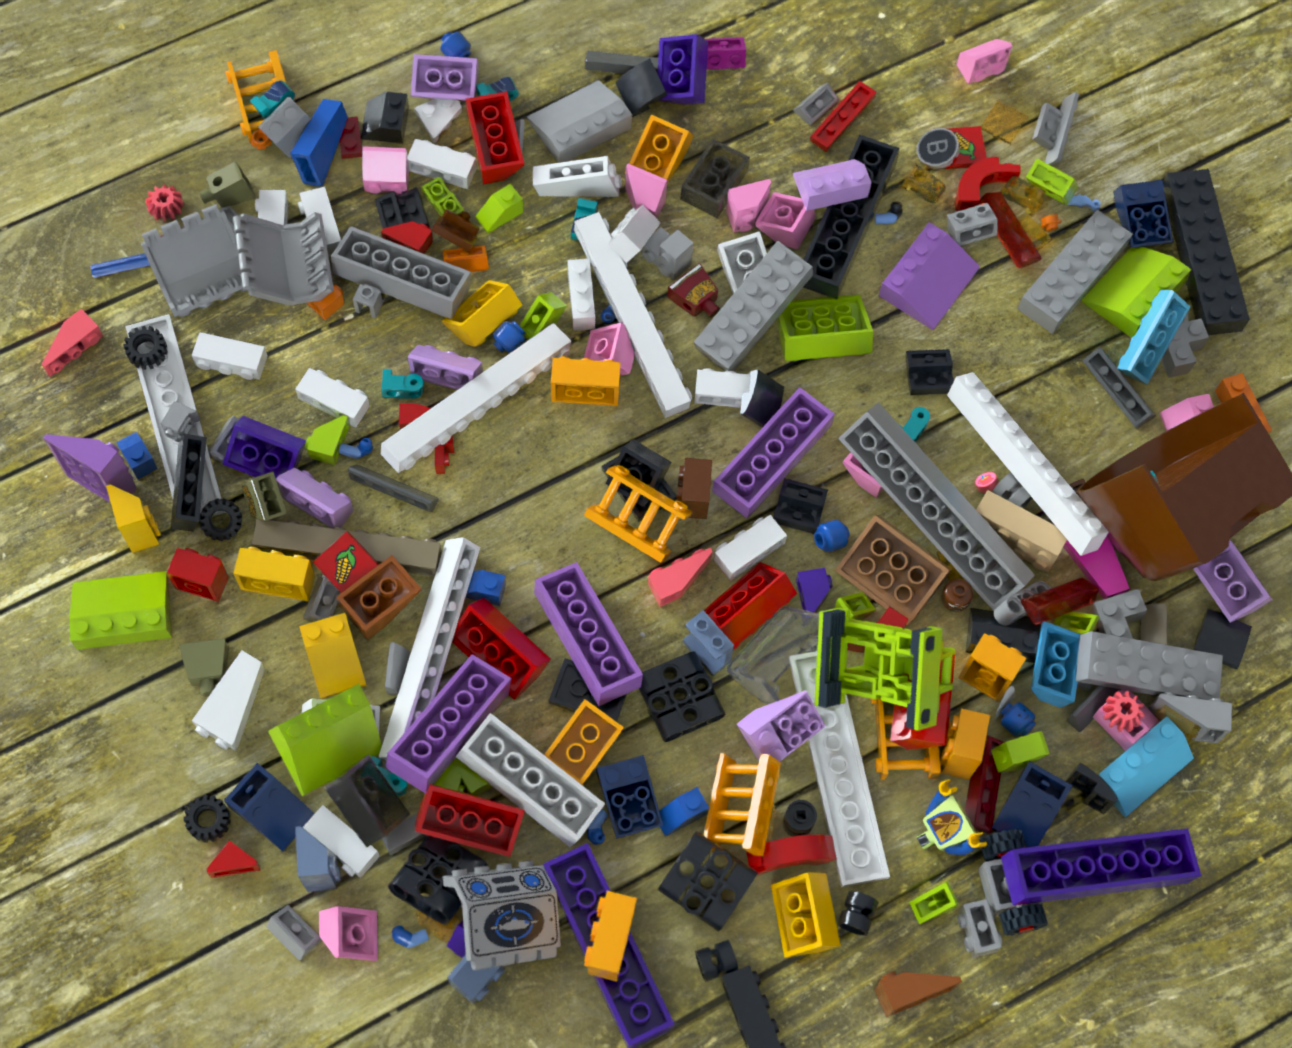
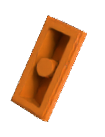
M484 245L474 246L469 252L462 248L443 250V259L446 263L470 272L489 269L486 246Z

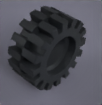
M141 326L142 330H138V327L134 328L135 333L133 334L130 331L128 333L129 338L125 337L124 339L126 344H123L130 363L134 364L136 368L141 366L143 370H146V366L153 369V364L155 363L157 366L161 365L159 360L164 361L166 359L165 355L168 353L167 344L162 333L160 334L158 329L154 331L152 326H149L148 330L146 326ZM144 342H152L154 344L153 350L148 353L141 354L137 351L138 346Z
M225 498L209 501L201 511L200 527L205 535L211 537L212 540H229L241 528L242 513L240 508L233 501ZM225 511L228 513L230 523L227 527L217 528L213 525L212 516L215 512Z
M203 795L202 799L199 797L195 798L196 802H190L188 804L189 809H185L184 812L186 814V817H184L186 829L198 841L202 840L208 843V840L214 842L216 841L215 838H222V833L224 831L227 833L229 830L227 826L231 824L229 819L231 817L226 805L222 800L212 795L211 797ZM212 810L216 813L217 818L212 826L202 827L199 825L198 818L203 811Z

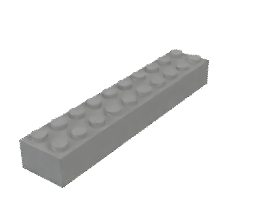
M879 402L838 438L964 579L970 583L993 611L1006 599L1021 590L1034 577L1033 572Z

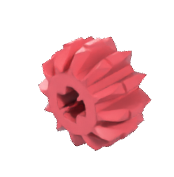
M163 184L160 189L155 186V192L148 191L149 198L146 199L145 203L148 207V213L153 215L156 220L162 218L166 223L167 218L171 217V219L175 220V214L181 215V208L184 207L181 193L176 191L173 185L167 188Z
M1118 691L1114 694V697L1109 696L1106 699L1107 704L1102 709L1107 712L1103 716L1104 720H1111L1109 728L1117 725L1118 732H1122L1124 728L1130 732L1133 730V726L1138 727L1141 724L1140 719H1143L1145 713L1140 711L1144 704L1136 703L1138 696L1130 698L1129 691H1126L1123 695ZM1122 709L1126 711L1125 715L1121 713Z

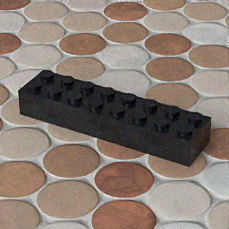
M859 134L848 161L855 159L865 165L871 180L868 197L827 206L804 257V261L813 267V276L803 288L838 299L897 164L900 148Z
M1209 169L1167 173L1163 181L1169 221L1180 262L1191 269L1186 286L1195 320L1202 319L1208 335L1242 332L1250 318Z

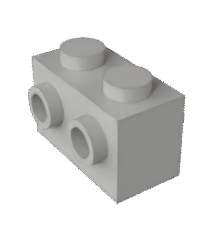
M988 203L948 214V233L960 246L997 235V218Z
M987 899L964 904L958 910L957 920L960 928H964L966 934L964 944L967 952H971L972 958L996 953L1002 948V938L1000 932L996 930L994 912L992 907L989 906Z

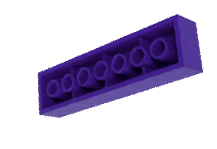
M1188 828L1012 849L1001 857L1013 906L1187 884L1202 876Z
M588 843L543 864L557 891V900L584 958L587 947H593L594 944L591 941V932L594 921L599 922L600 917H597L600 897L605 898L607 891L611 892ZM629 932L618 980L613 981L597 976L593 977L626 1047L634 1048L673 1029L674 1022L631 932Z

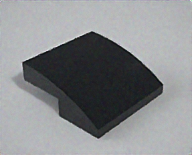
M650 58L629 70L616 82L623 101L632 114V118L649 110V104L667 96Z
M417 187L398 195L393 191L374 199L383 229L412 221L430 227L422 197Z
M950 349L906 351V368L910 395L948 394L954 382Z
M758 369L751 371L749 392L742 393L740 414L763 428L781 408L784 386Z
M784 478L773 519L779 525L815 534L819 526L828 489Z
M1207 609L1193 650L1223 655L1222 664L1237 670L1242 660L1252 626L1238 620L1230 623L1225 615Z
M1082 763L1076 766L1066 780L1072 787L1086 794L1082 803L1102 814H1105L1117 801V797L1108 784Z

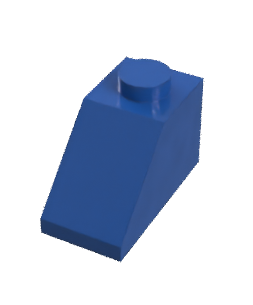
M137 432L116 442L137 480L158 469Z
M485 570L473 571L465 598L477 601L485 598L491 604L500 606L506 587L505 575Z
M698 787L675 798L659 811L663 826L660 828L665 837L708 815L709 806Z

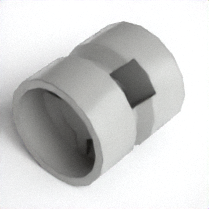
M1011 472L992 491L1021 508H1024L1033 499Z

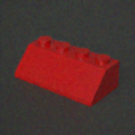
M506 91L465 99L467 117L483 184L504 181L524 166L508 93Z
M759 562L704 611L734 644V650L749 635L755 633L757 628L766 620L771 619L774 613L782 606L788 604L797 592L785 572Z
M485 598L469 604L457 623L452 643L468 658L473 654L510 677L511 683L508 695L514 700L541 675L551 660L550 657Z
M955 654L952 655V670H951V683H952V684H953ZM942 660L940 662L941 672L939 675V682H941ZM903 673L904 675H908V681L912 682V680H909V674ZM952 690L940 694L936 725L922 730L906 728L907 707L894 704L890 741L907 750L947 745Z
M429 784L414 824L415 832L511 857L525 810Z

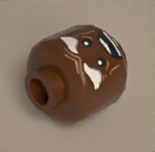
M952 579L945 585L942 591V603L950 611L961 612L970 605L974 595L973 588L964 579Z

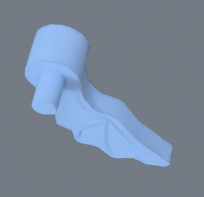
M1078 194L1073 196L1068 205L1089 206L1091 211L1096 212V210H1100L1101 204L1098 199L1091 201L1086 195Z

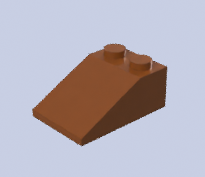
M391 555L336 598L340 609L362 635L369 640L385 628L422 589L395 557Z
M893 971L882 976L874 991L887 1018L954 990L962 980L957 976L909 972L897 975Z

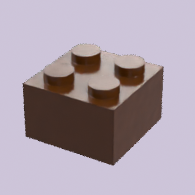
M685 458L684 466L680 465L676 501L683 502L688 506L687 509L692 511L691 516L688 518L707 520L712 460Z

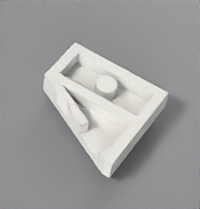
M433 99L415 107V113L433 143L438 141L444 129L447 130L452 121L462 112V106L459 101L450 99Z

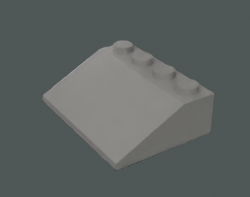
M599 80L527 116V120L557 163L567 162L632 128V114L621 98Z

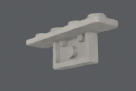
M1076 92L1063 99L1060 110L1049 103L1042 105L1032 140L1048 149L1045 163L1051 166L1058 164L1063 158V149L1068 140L1069 128L1073 123V114L1078 106L1079 94Z

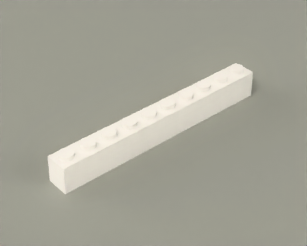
M599 212L575 221L574 231L587 258L590 259L592 269L618 322H622L626 327L635 358L664 418L689 409L692 400L691 392L688 387H684L682 374L679 368L675 369L672 363V353L669 349L666 350L663 344V335L654 326L655 319L651 311L647 312L645 298L641 292L638 293L635 287L637 286L633 274L628 273L627 263L608 245L613 237L608 232L610 229L605 218L602 219Z
M554 323L381 443V455L398 473L404 469H410L419 458L430 455L436 446L448 442L457 431L462 432L474 419L479 420L488 409L500 405L505 397L514 395L522 385L531 383L542 371H548L552 367L553 358L567 357L570 353L571 340Z
M974 372L957 376L947 395L1080 556L1097 551L1109 531Z
M466 538L449 539L445 542L379 754V758L385 761L387 760L389 750L436 696L480 551L479 546Z

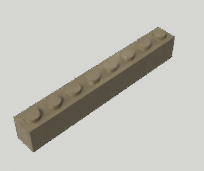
M274 518L267 521L257 519L251 545L263 552L279 551L286 556L302 555L309 560L315 561L347 530L342 527L324 528L319 524L301 525L296 521L278 522ZM365 530L349 531L379 564L393 555L408 573L435 576L442 552L441 544L436 540H415L411 536L392 537L388 533H378L377 535L370 534Z

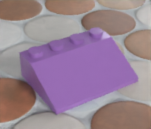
M929 222L884 280L879 297L934 330L979 270L980 266L948 233Z
M49 434L43 437L64 474L109 503L111 502L106 488L107 485L111 484L130 494H133L137 489L133 481L134 477L129 474V468L123 462L124 458L119 455V449L112 443L108 442L105 444L99 439Z

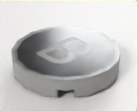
M944 128L928 131L917 144V154L920 161L931 169H942L952 164L955 157L957 158L960 149L956 135Z

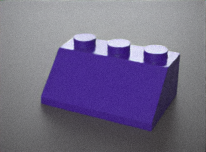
M698 34L660 38L657 74L667 96L657 101L683 105L705 103L707 40Z
M242 416L234 425L223 465L253 477L274 472L275 478H277L279 475L297 468L306 440Z

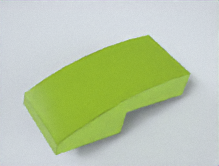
M440 176L421 187V190L440 216H443L446 209L455 214H460L464 211L453 192L450 193Z

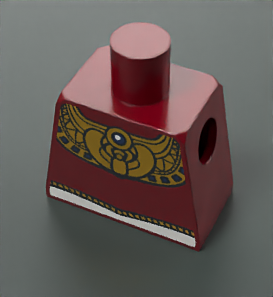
M700 263L668 286L667 297L694 317L702 311H705L710 317H714L720 310L714 303L718 298V288Z

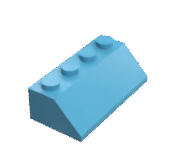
M1160 290L1153 299L1151 308L1147 315L1143 317L1136 335L1132 337L1128 350L1120 358L1117 369L1124 375L1146 385L1149 383L1190 309V306L1172 290Z
M1166 716L1098 775L1117 797L1114 806L1126 818L1193 760L1194 757L1184 733Z

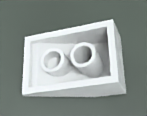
M760 231L718 244L717 252L733 294L767 254Z

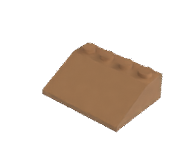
M875 515L835 569L837 573L886 610L888 607H891L908 618L907 626L916 618L953 570L881 515Z

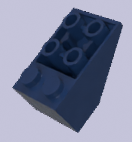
M1162 180L1124 184L1113 191L1116 212L1121 225L1132 233L1129 240L1130 248L1173 243Z
M644 755L595 769L616 839L663 826Z
M1029 761L1021 772L991 829L998 833L1011 829L1022 830L1027 848L1039 846L1072 785Z
M258 763L224 799L231 810L282 852L296 838V827L301 826L303 828L315 814Z

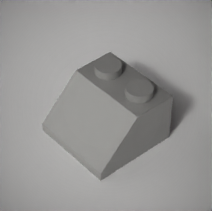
M287 97L258 127L290 158L292 149L311 118L290 97Z

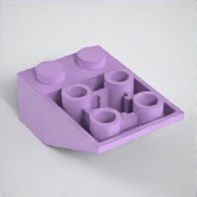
M806 691L755 709L737 723L752 752L759 761L761 754H769L778 761H781L825 727L822 718Z

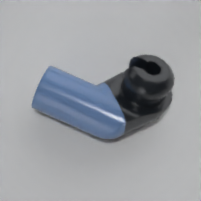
M898 201L892 202L891 208L887 213L875 214V224L895 223L902 215V204Z

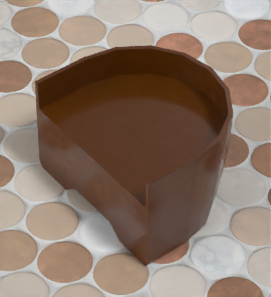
M1242 393L1174 426L1119 458L1082 484L1076 491V494L1109 531L1107 538L1143 578L1159 581L1210 562L1229 547L1230 538L1260 514L1278 508L1292 497V472L1247 397Z

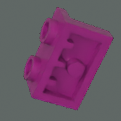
M744 37L705 39L708 41L707 69L746 67Z

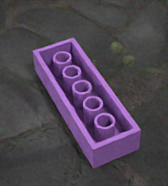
M799 387L714 480L712 492L748 519L831 427L835 414Z
M573 563L535 579L534 594L598 706L641 688L643 677L641 670L578 563Z
M472 654L387 753L386 769L426 793L429 784L434 785L490 713L492 714L509 694L511 678Z

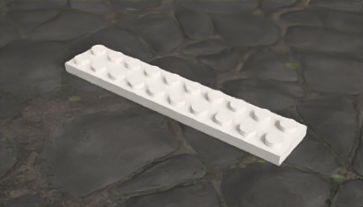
M168 314L126 326L127 334L130 331L134 334V328L138 327V330H142L141 326H146L148 330L149 326H152L154 331L158 329L160 334L162 333L167 344L168 353L165 355L166 359L164 361L159 360L161 365L157 366L155 363L153 364V369L146 366V370H143L140 366L137 370L173 498L180 439L172 440L164 434L161 422L174 401L197 411L172 321ZM144 342L138 346L137 351L141 354L148 353L153 350L154 344L152 342ZM200 421L193 423L194 425L188 434L204 437ZM207 444L200 514L203 507L209 501L217 498L222 499ZM217 511L213 514V516L220 515L226 512Z
M817 651L789 656L796 693L806 691L814 704ZM846 695L845 703L843 704L840 703L828 708L815 706L825 727L807 740L828 832L833 837L837 857L835 862L841 888L889 879L890 877Z

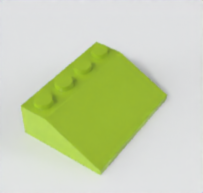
M1145 247L1130 248L1082 298L1081 302L1132 338L1139 330L1143 317L1147 315L1153 299L1160 290H1172L1177 293L1186 283L1191 269L1172 256Z
M861 295L839 296L838 299L827 297L793 300L776 319L785 361L872 353L873 329Z
M167 571L74 582L69 616L70 641L74 647L80 650L172 638Z
M360 684L341 692L268 731L302 796L367 762L372 756H378L382 747L371 705Z

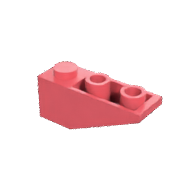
M82 309L63 322L42 363L49 377L60 372L71 360L77 359L84 350L98 343L100 338L103 337L98 325Z
M711 548L706 550L699 549L691 557L686 559L679 558L673 561L671 566L664 569L660 567L650 573L648 585L660 607L682 597L711 561L713 552Z

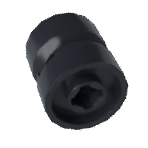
M799 799L789 804L782 823L786 833L792 837L810 834L817 820L816 809L806 800Z
M849 891L844 903L847 909L841 912L837 925L853 934L867 936L872 924L869 918L875 915L878 901L864 893Z
M729 940L716 943L713 949L705 947L695 951L697 964L705 982L719 978L721 972L725 975L739 970ZM715 957L718 965L714 966L711 958Z

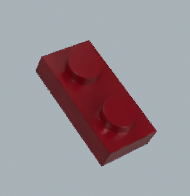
M358 116L348 117L339 140L342 159L362 157Z

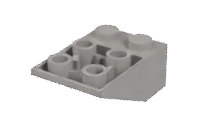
M1164 692L1148 707L1161 720L1168 716L1184 735L1194 741L1218 744L1231 731L1232 703L1224 702L1223 699L1213 698L1204 700L1196 695L1181 697L1172 692Z

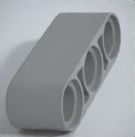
M1038 581L1000 604L994 610L995 619L1001 625H1010L1037 610L1052 597V589L1043 581Z

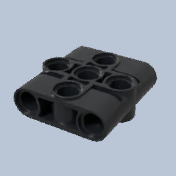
M696 651L686 653L642 672L643 677L639 691L647 705L648 714L653 718L663 742L677 739L714 723L726 715L713 689L712 680L706 674ZM672 672L676 675V678L669 680L664 677V674ZM701 683L707 686V690L699 691L695 686ZM676 693H683L686 699L680 701L675 699L674 695ZM661 702L665 707L661 710H656L652 704ZM688 713L693 714L696 720L687 721L684 715Z
M696 831L657 890L683 907L687 913L695 915L719 932L752 884L758 872L736 858L727 849L720 847ZM712 847H714L715 850L713 851L707 862L704 864L703 861L711 851ZM719 854L725 855L728 859V864L723 867L717 866L714 858ZM684 861H689L693 864L694 870L691 873H684L680 868V864ZM734 861L737 862L728 877L725 878ZM703 876H712L715 883L711 887L703 886L701 883ZM690 884L691 886L689 887V889L683 896L682 900L680 901L679 897L681 896L687 885ZM725 889L732 890L735 893V898L731 901L724 900L721 896L722 891ZM690 896H697L701 904L693 908L688 905L687 899ZM711 898V903L709 904L703 915H701L700 913L702 912V910Z
M427 835L417 849L409 853L408 860L389 883L388 888L397 898L438 923L446 925L461 907L462 902L454 887L443 885V876L452 875V870L467 869V873L475 872V867L488 865L482 858L455 842Z

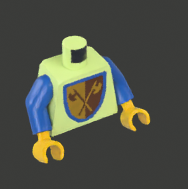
M948 779L939 784V791L930 802L925 812L926 817L923 819L928 831L917 836V840L923 849L935 843L939 850L945 851L948 854L967 855L979 847H985L987 843L979 842L980 835H983V832H976L959 800L953 795L950 796V794L957 792L958 789L956 786L949 789L948 783L951 780Z

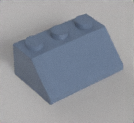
M301 826L296 827L298 878L307 892L337 889V882L341 881V872L334 856H331L328 849Z
M465 955L447 978L455 990L474 1004L476 1000L480 1002L489 992L487 987L493 980L497 982L505 972L503 968L505 965L494 967L492 964L491 968L473 970L471 961L466 960Z

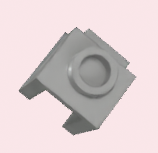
M360 284L353 298L355 312L360 313L363 305L370 307L371 317L376 319L385 300L381 296L379 288Z
M174 401L162 420L161 426L168 438L181 440L183 434L190 432L194 425L193 423L201 420L196 410Z

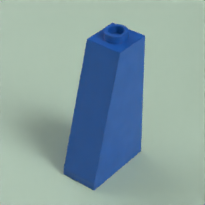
M323 99L290 153L303 184L322 187L348 119L342 101Z

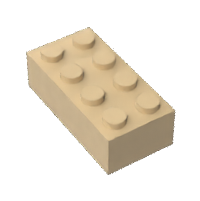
M987 490L976 509L1021 560L1024 559L1032 563L1038 570L1050 571L1067 541L1055 525Z

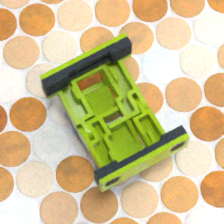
M834 608L820 611L814 705L828 708L840 703L843 704L845 703L846 693L871 699L881 698L882 701L907 707L906 728L922 730L935 726L937 713L939 712L940 694L953 689L951 670L952 655L955 654V648L943 647L944 638H942L941 628L929 626L928 628L910 630L897 626L850 619L849 609ZM848 643L865 646L864 665L846 668ZM942 660L941 682H939V675L941 672L940 662ZM903 673L909 674V680H912V682L908 681V675H904Z

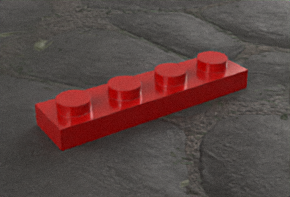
M859 81L810 136V142L827 152L876 97V91Z

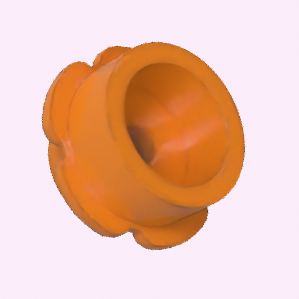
M261 129L253 132L251 139L253 147L263 150L271 145L272 140Z
M1057 214L1048 215L1041 218V228H1045L1047 232L1059 228L1058 224L1062 221L1059 220Z

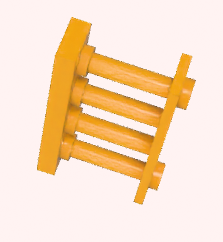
M277 50L268 52L270 61H266L267 64L234 71L232 62H227L229 71H225L229 84L233 83L244 121L240 123L243 136L248 135L250 143L252 139L251 132L260 129L258 126L264 120L248 123L246 114L257 112V109L253 104L244 106L241 97L268 91L279 80H283L286 83ZM269 72L275 75V78H271L272 81L239 88L237 84L238 79Z
M618 465L607 469L606 473L612 476L613 480L601 503L588 507L584 516L662 563L668 559L672 550L667 548L666 542L679 518L687 519L691 516L692 511L688 510V506L683 502L673 501L630 475L629 470L623 466ZM622 482L633 490L620 515L614 516L609 513L608 507ZM640 495H643L650 499L652 503L639 527L634 528L628 524L627 519ZM661 506L671 512V515L658 540H654L647 536V530Z
M870 698L871 704H875L879 757L875 759L876 773H880V780L886 779L888 770L923 769L924 772H927L928 779H937L941 773L939 746L925 748L926 757H923V760H887L886 747H901L890 741L891 737H885V724H892L893 714H884L881 698Z
M720 753L705 830L702 835L719 846L720 843L743 845L742 848L751 854L763 856L781 762L769 754H761L758 765L736 764L735 760L724 753ZM734 774H756L755 786L753 788L732 787ZM729 797L752 798L750 810H727ZM724 821H748L745 834H722Z

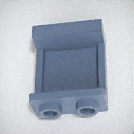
M704 610L686 623V628L691 633L683 639V644L690 652L696 651L701 664L713 677L731 662L734 644Z

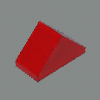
M230 840L207 867V874L211 878L260 871L258 862Z

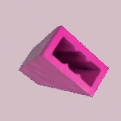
M1107 536L1097 551L1080 556L1068 540L1066 541L1063 548L1103 599L1129 592V585L1112 543Z

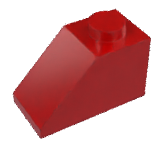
M414 221L384 228L381 231L383 239L425 254L433 243L431 229L425 224H418Z

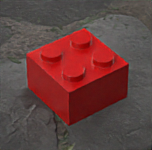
M177 548L166 572L175 589L216 602L220 601L229 579L220 558L214 555H207V557L200 555L191 548H185V550Z

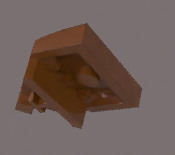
M446 209L443 216H439L431 231L469 252L478 238L476 235L480 228L469 221L471 216L468 212L462 211L461 215H458Z

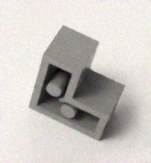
M660 227L643 246L642 254L649 263H654L664 276H669L672 280H675L692 264L694 243L678 229L670 235Z
M1202 319L1181 323L1161 359L1168 378L1188 374L1196 363L1193 351L1201 350L1209 338Z
M1139 589L1094 602L1091 609L1093 615L1099 616L1096 624L1099 633L1131 639L1133 637L1127 623L1143 619L1147 611Z

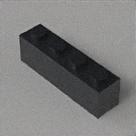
M183 434L178 444L170 529L194 532L199 523L207 437Z
M749 965L723 975L720 981L746 1048H786L784 1042L780 1043L776 1035L779 1033L776 1020L774 1018L770 1019L767 1009H770L768 999L765 994L761 995L758 986L761 985L756 970L752 971Z

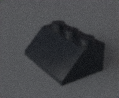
M970 608L966 653L974 651L985 633L988 636L993 635L997 637L1005 646L1019 650L1022 656L1026 658L1024 662L1035 663L1041 632L1040 618L1024 616L1010 625L1004 626L997 622L994 617V611Z

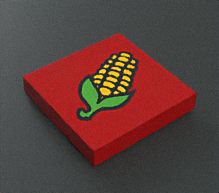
M981 126L947 128V130L952 131L956 135L960 149L957 158L955 157L953 163L945 167V169L967 168L975 162L987 158Z
M348 530L313 562L341 593L379 565Z

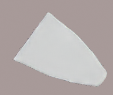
M1012 685L1006 691L994 721L1015 697V689Z

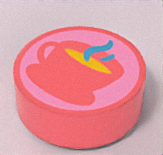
M994 472L983 473L975 480V485L981 493H986L987 490L993 491L999 483Z

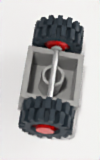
M1011 829L981 838L979 840L980 843H987L981 849L984 860L988 862H984L978 871L988 904L992 907L994 916H1000L1004 935H1019L1047 926L1048 922L1043 902L1012 905L1001 857L1012 849L1027 848L1022 830Z

